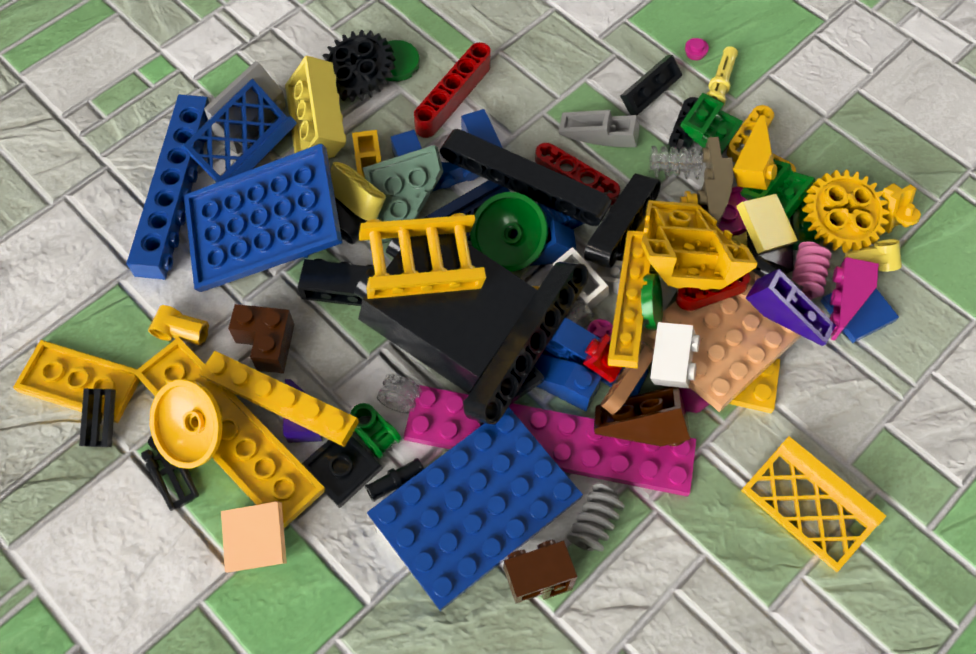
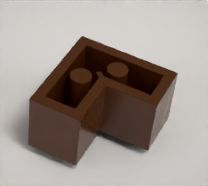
M235 304L228 328L235 343L253 345L250 358L257 371L284 374L295 325L290 310Z
M548 540L539 544L536 550L527 553L524 549L509 554L508 559L504 560L503 569L515 604L540 595L545 600L572 591L577 574L564 540L557 543L555 540Z

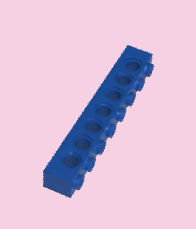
M178 94L126 263L134 277L166 280L168 270H171L173 267V252L179 245V231L181 225L183 226L186 220L184 195L192 192L193 183H196L198 178V163L181 146L208 121L204 110L210 103L208 97ZM207 130L201 136H207ZM196 140L191 146L198 154H204L203 147L207 140Z

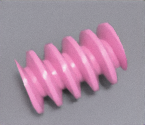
M801 242L798 246L797 260L795 261L792 279L804 286L802 292L812 300L824 295L825 289L823 287L826 286L827 280L825 278L828 276L827 269L830 266L829 260L832 253L815 242Z

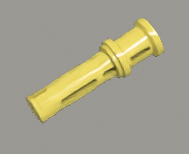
M728 46L723 50L716 76L710 80L708 85L710 90L706 93L714 99L717 97V100L724 103V105L726 102L725 94L729 92L731 87L729 78L738 56V50L732 46Z

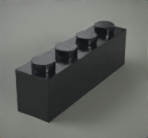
M304 259L298 283L301 298L304 300L361 306L363 299L355 295L354 291L366 271L374 265L361 266L353 265L349 262L335 263L327 262L323 259Z

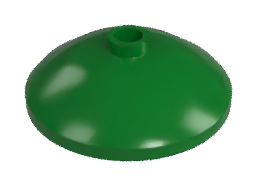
M504 192L494 195L486 200L475 213V222L470 232L471 243L474 248L510 272L523 270L540 257L546 246L548 224L545 214L534 200L523 194ZM513 230H517L518 235L515 239H512L511 233Z

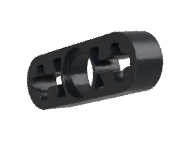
M690 97L684 101L671 133L667 152L673 158L681 159L686 157L691 148L693 139L680 128V125L698 100L696 97ZM679 139L683 140L681 148L676 147Z

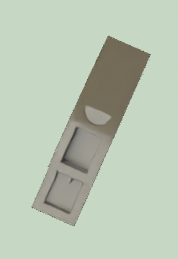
M708 137L706 147L701 150V161L705 163L706 169L704 171V183L702 189L697 192L698 204L702 205V208L717 220L716 226L718 227L732 191L733 161L732 157L722 158L719 137Z

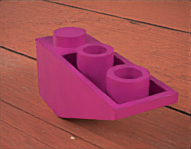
M846 257L840 267L836 266L832 281L836 282V289L833 290L830 304L834 305V310L829 317L836 326L831 334V340L835 341L876 289L878 263Z

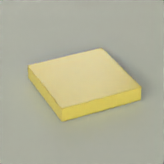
M777 194L744 201L736 206L758 254L788 246L798 241Z

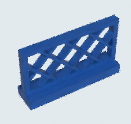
M252 78L181 147L217 183L252 170L297 122L292 116L287 117ZM250 88L258 95V104L246 103V92ZM239 98H241V103H238L236 101ZM231 106L241 107V121L229 120V108ZM246 108L258 109V122L247 121ZM263 109L271 110L278 118L273 123H264ZM214 123L224 124V137H212V125ZM229 124L242 125V139L230 138ZM247 125L259 126V137L256 140L247 139ZM207 130V136H201ZM196 140H207V154H198L191 145ZM212 141L225 142V156L212 155ZM230 142L242 143V154L240 156H230ZM213 159L225 160L226 170L221 175L213 169Z

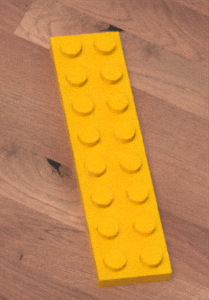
M177 337L133 373L154 396L166 384L183 379L200 383L213 395L221 413L222 437L218 450L212 459L255 505L277 501L282 502L285 529L324 493L325 487L232 392L203 379L199 375L205 364Z

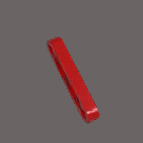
M541 143L537 146L535 150V162L582 184L585 183L581 181V178L589 176L593 178L594 182L585 185L603 193L609 190L612 191L607 196L611 200V205L615 203L620 194V186L617 182L551 143ZM562 164H569L573 169L571 171H563L560 166Z

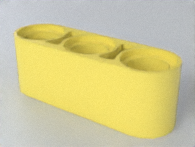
M333 162L330 172L334 196L360 218L367 221L377 219L386 199L385 194L350 166L340 162Z

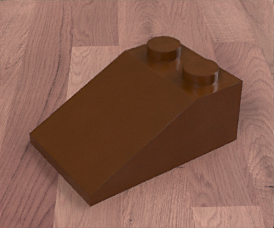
M668 387L628 397L623 406L613 415L605 410L601 404L596 405L594 432L597 435L655 446H678L690 440L687 412L679 387Z

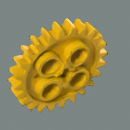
M847 169L841 175L838 170H835L831 175L826 173L821 179L818 178L807 190L808 195L803 199L807 204L802 208L803 212L809 213L803 220L812 223L808 231L816 230L818 232L814 239L823 237V246L830 242L833 243V251L842 246L843 253L848 252L851 248L852 250H860L861 248L869 247L880 239L879 236L885 233L883 227L889 221L884 217L890 211L883 209L888 201L880 200L879 198L884 192H875L874 190L877 183L868 185V176L860 180L859 172L856 171L850 176ZM829 195H832L836 201L832 200ZM830 219L834 220V221L836 222L837 226L834 225V224H832V222L830 221ZM856 221H858L862 225V227L858 226Z

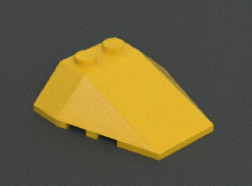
M648 200L641 246L650 264L668 286L679 289L683 287L699 288L702 290L723 289L755 269L757 261L747 246L743 243L737 245L731 239L733 234L730 231L724 230L723 232L716 226L717 220L699 204Z

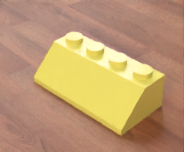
M306 55L285 84L289 116H292L297 122L291 129L294 153L322 143L327 148L329 159L335 157L346 144V134L344 133L342 123L343 115L339 105L340 96L337 93L336 74H334L332 62Z

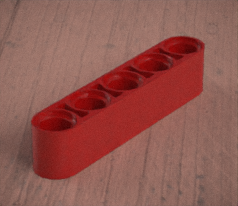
M483 42L471 45L415 109L414 122L417 135L423 138L435 135L489 72L491 58L489 45Z

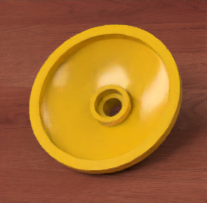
M188 379L172 381L163 386L155 396L150 411V430L158 451L169 463L185 469L201 466L215 455L222 437L221 413L213 395L200 383Z

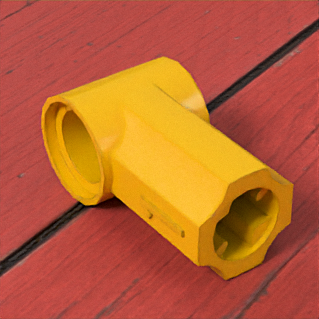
M161 305L148 332L154 337L165 341H171L172 338L176 339L179 337L182 341L201 345L203 342L205 343L208 337L209 324L207 321L183 315L173 307Z

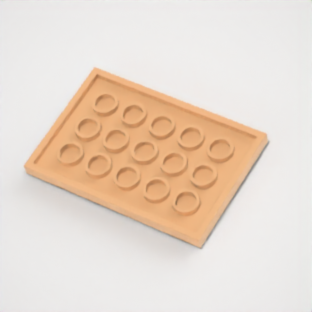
M753 271L749 272L750 281L744 293L693 311L683 310L675 301L663 311L662 323L693 325L696 335H700L699 351L693 352L692 363H696L695 380H690L689 388L718 412L725 408L801 337V335L764 317L746 299L755 281L761 278ZM709 289V291L719 292L720 289ZM643 327L641 345L647 343L654 349L657 330H648L646 327Z

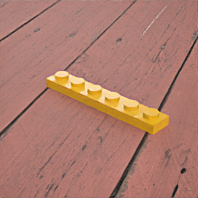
M627 230L608 355V366L638 368L644 322L641 309V288H643V285H647V281H644L643 277L646 274H650L651 264L641 246L643 231Z
M217 351L213 352L199 373L203 379L345 447L359 423L357 417Z

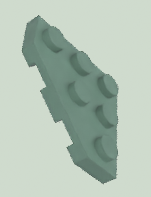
M435 145L363 168L365 179L386 196L377 218L382 222L417 219L443 174L438 147ZM392 238L382 239V243L389 242Z

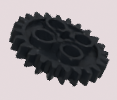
M361 30L359 35H356L352 31L349 38L346 35H342L343 41L334 40L335 47H327L330 53L323 54L322 56L325 61L333 63L334 74H336L337 93L342 101L349 97L351 102H354L356 96L363 101L365 94H368L371 98L373 90L381 92L380 84L388 85L385 78L393 77L390 70L395 69L393 63L396 60L393 55L394 51L386 38L382 39L379 33L374 36L370 30L366 35Z

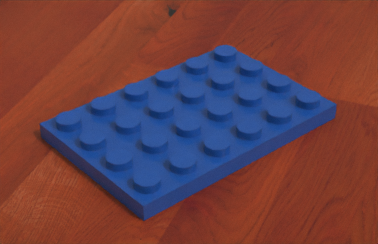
M322 143L184 195L194 289L199 292L342 244L327 148Z
M508 406L497 423H484L370 509L367 514L441 612L507 559L509 554L517 551L583 497V494Z

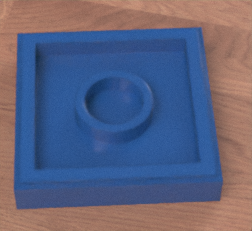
M876 288L843 332L853 344L896 322L899 316ZM832 293L821 299V303L830 315L834 310V305L830 304Z

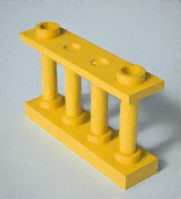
M456 213L450 217L383 222L378 219H372L361 223L359 241L370 240L375 275L368 278L366 287L368 299L481 289L486 279L485 268H475L472 265L466 232H471L475 222V215ZM455 233L460 261L459 269L447 270L444 268L438 234ZM427 235L432 270L419 273L415 270L410 237ZM399 238L404 269L402 274L390 275L387 273L382 239Z

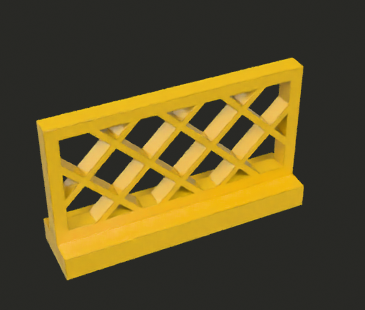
M790 436L786 438L741 490L836 572L843 567L871 532L886 518L883 512ZM778 457H781L789 464L790 475L774 476L773 463ZM769 469V476H762ZM795 470L801 475H795ZM807 479L811 482L814 495L798 496L796 480ZM775 480H791L793 496H776ZM757 481H770L772 497H760L751 488ZM819 490L822 491L825 495H819ZM831 499L837 504L838 515L822 516L820 500ZM798 500H815L817 516L800 517ZM766 501H772L773 507L770 506ZM777 501H794L795 517H783L778 512ZM843 510L846 511L849 515H844ZM855 519L865 529L859 536L847 537L844 520ZM823 520H839L841 537H825ZM796 521L797 528L790 522ZM801 521H817L819 537L808 538L802 533ZM842 541L843 555L837 562L827 554L825 542ZM847 541H854L852 545L848 548ZM814 542H820L821 548Z

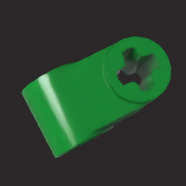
M360 403L351 410L350 415L357 417V419L362 416H369L371 418L367 424L358 423L354 432L378 459L383 458V453L394 443L399 444L402 441L397 430L389 422L385 421L370 404Z

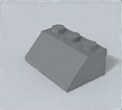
M255 61L210 102L204 110L209 120L253 78L283 112L287 107L283 91L261 64ZM250 88L246 92V103L258 104V95ZM239 98L236 102L241 103V98ZM231 106L229 108V120L241 121V107ZM246 108L247 121L258 122L257 108ZM263 109L264 123H271L277 116L271 110ZM214 123L212 125L215 137H224L223 123ZM229 124L230 138L242 139V125ZM247 125V139H254L259 134V126ZM218 141L225 146L224 141ZM230 142V150L239 154L242 151V143Z

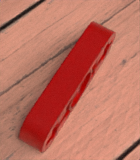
M745 274L728 286L720 289L719 292H711L699 288L678 289L676 303L683 310L693 311L739 295L747 290L750 274Z

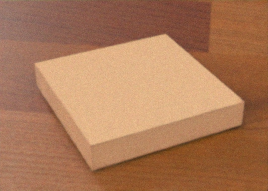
M277 501L221 511L225 573L287 564L282 502Z

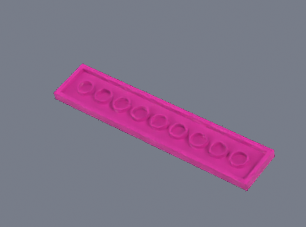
M421 385L416 386L403 436L404 440L445 449L454 447L480 427L476 420L467 418L464 413L463 401L468 397V394ZM514 403L509 405V408L563 472L687 497L690 494L696 447L695 438H690V440L678 446H655L597 435L594 432V419Z

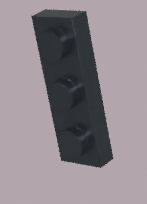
M665 56L620 95L630 115L637 116L682 76L674 56Z

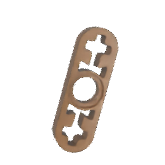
M643 343L640 346L638 368L624 367L601 402V406L612 415L623 406L653 360L654 349L647 343Z

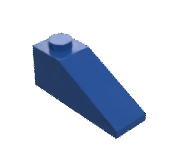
M541 354L535 366L544 376V382L537 387L586 412L599 390L602 377L577 363Z

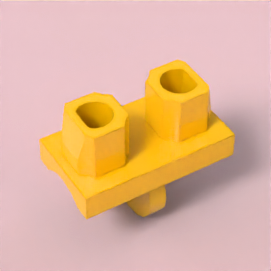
M893 183L883 189L884 193L881 197L888 201L883 209L890 211L884 217L889 223L883 227L888 234L897 225L902 224L903 227L907 228L919 222L921 213L912 204L916 192L914 186L910 184L902 189Z

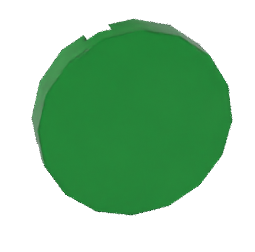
M403 40L387 41L394 51L393 55L396 60L393 62L395 69L390 70L393 77L385 78V80L399 82L409 79L419 69L420 58L417 49L411 43Z
M652 273L646 274L643 277V280L647 281V285H643V288H641V309L644 320H649V323H645V327L648 330H657L658 322H662L663 297L659 275Z

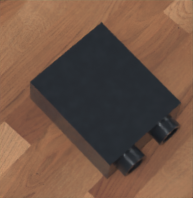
M438 234L444 268L447 270L459 269L460 261L455 234ZM427 235L411 236L415 270L419 273L430 272L432 264ZM392 238L386 253L394 259L388 265L386 271L390 275H400L404 272L399 238ZM468 244L472 265L475 268H485L486 279L481 289L368 299L366 290L368 278L375 275L374 266H371L363 275L354 291L355 295L363 299L358 320L468 394L537 292V289L470 244Z

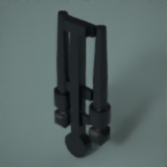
M150 436L148 445L152 449L157 450L158 454L154 457L153 452L148 449L141 453V457L147 462L146 468L152 474L169 510L181 508L199 496L188 469L170 464L160 454L152 436ZM157 460H161L165 468L159 470L160 467ZM179 468L191 491V494L185 496L174 473V470ZM166 474H168L179 497V500L174 503L162 478Z

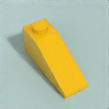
M765 115L759 116L733 167L737 187L767 190L771 180H774L777 175V165L774 164Z

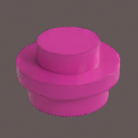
M692 38L685 45L686 55L691 60H701L707 55L709 50L707 42L700 38Z

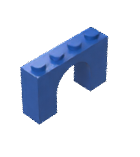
M485 109L461 116V130L503 148ZM414 130L390 137L394 157L422 149ZM441 162L443 174L433 191L442 188L447 189L465 181H473L481 176L450 162Z

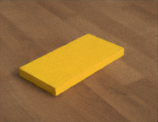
M40 340L13 388L17 392L82 412L84 388L116 390L114 422L119 423L140 380L133 373L137 370L135 368ZM102 395V419H104L105 395Z

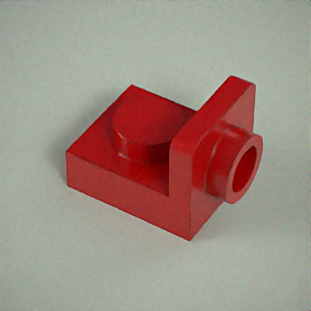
M605 334L598 340L594 338L585 350V353L588 355L583 364L611 383L616 380L622 367L608 366L610 348L608 341L611 337Z

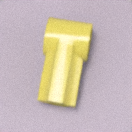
M896 239L877 241L874 243V246L845 252L844 259L848 257L878 263V271L882 272L895 271L902 267L900 242Z

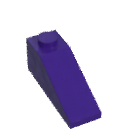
M780 269L757 279L746 296V299L764 317L821 346L827 344L836 326Z

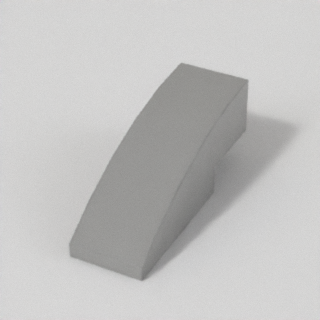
M610 110L563 112L559 134L590 144L612 147H637L640 127L636 115L612 116Z

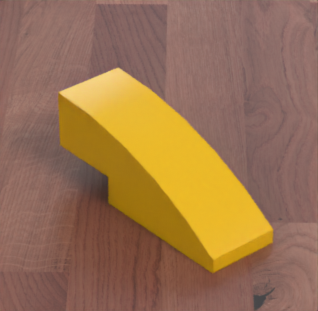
M377 130L352 133L357 173L364 178V167L381 162Z

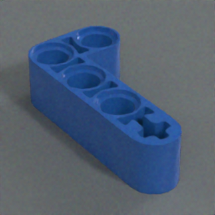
M564 318L542 355L558 359L562 357L567 361L577 363L591 370L583 364L588 355L585 353V350L594 338L598 340L599 337L570 319ZM646 369L629 397L639 394L648 375V369ZM602 377V379H601V382L605 383L606 385H608V386H610V387H612V385H613L614 382L616 381V380H614L613 382L610 383L609 381H607V380L604 379L603 377Z

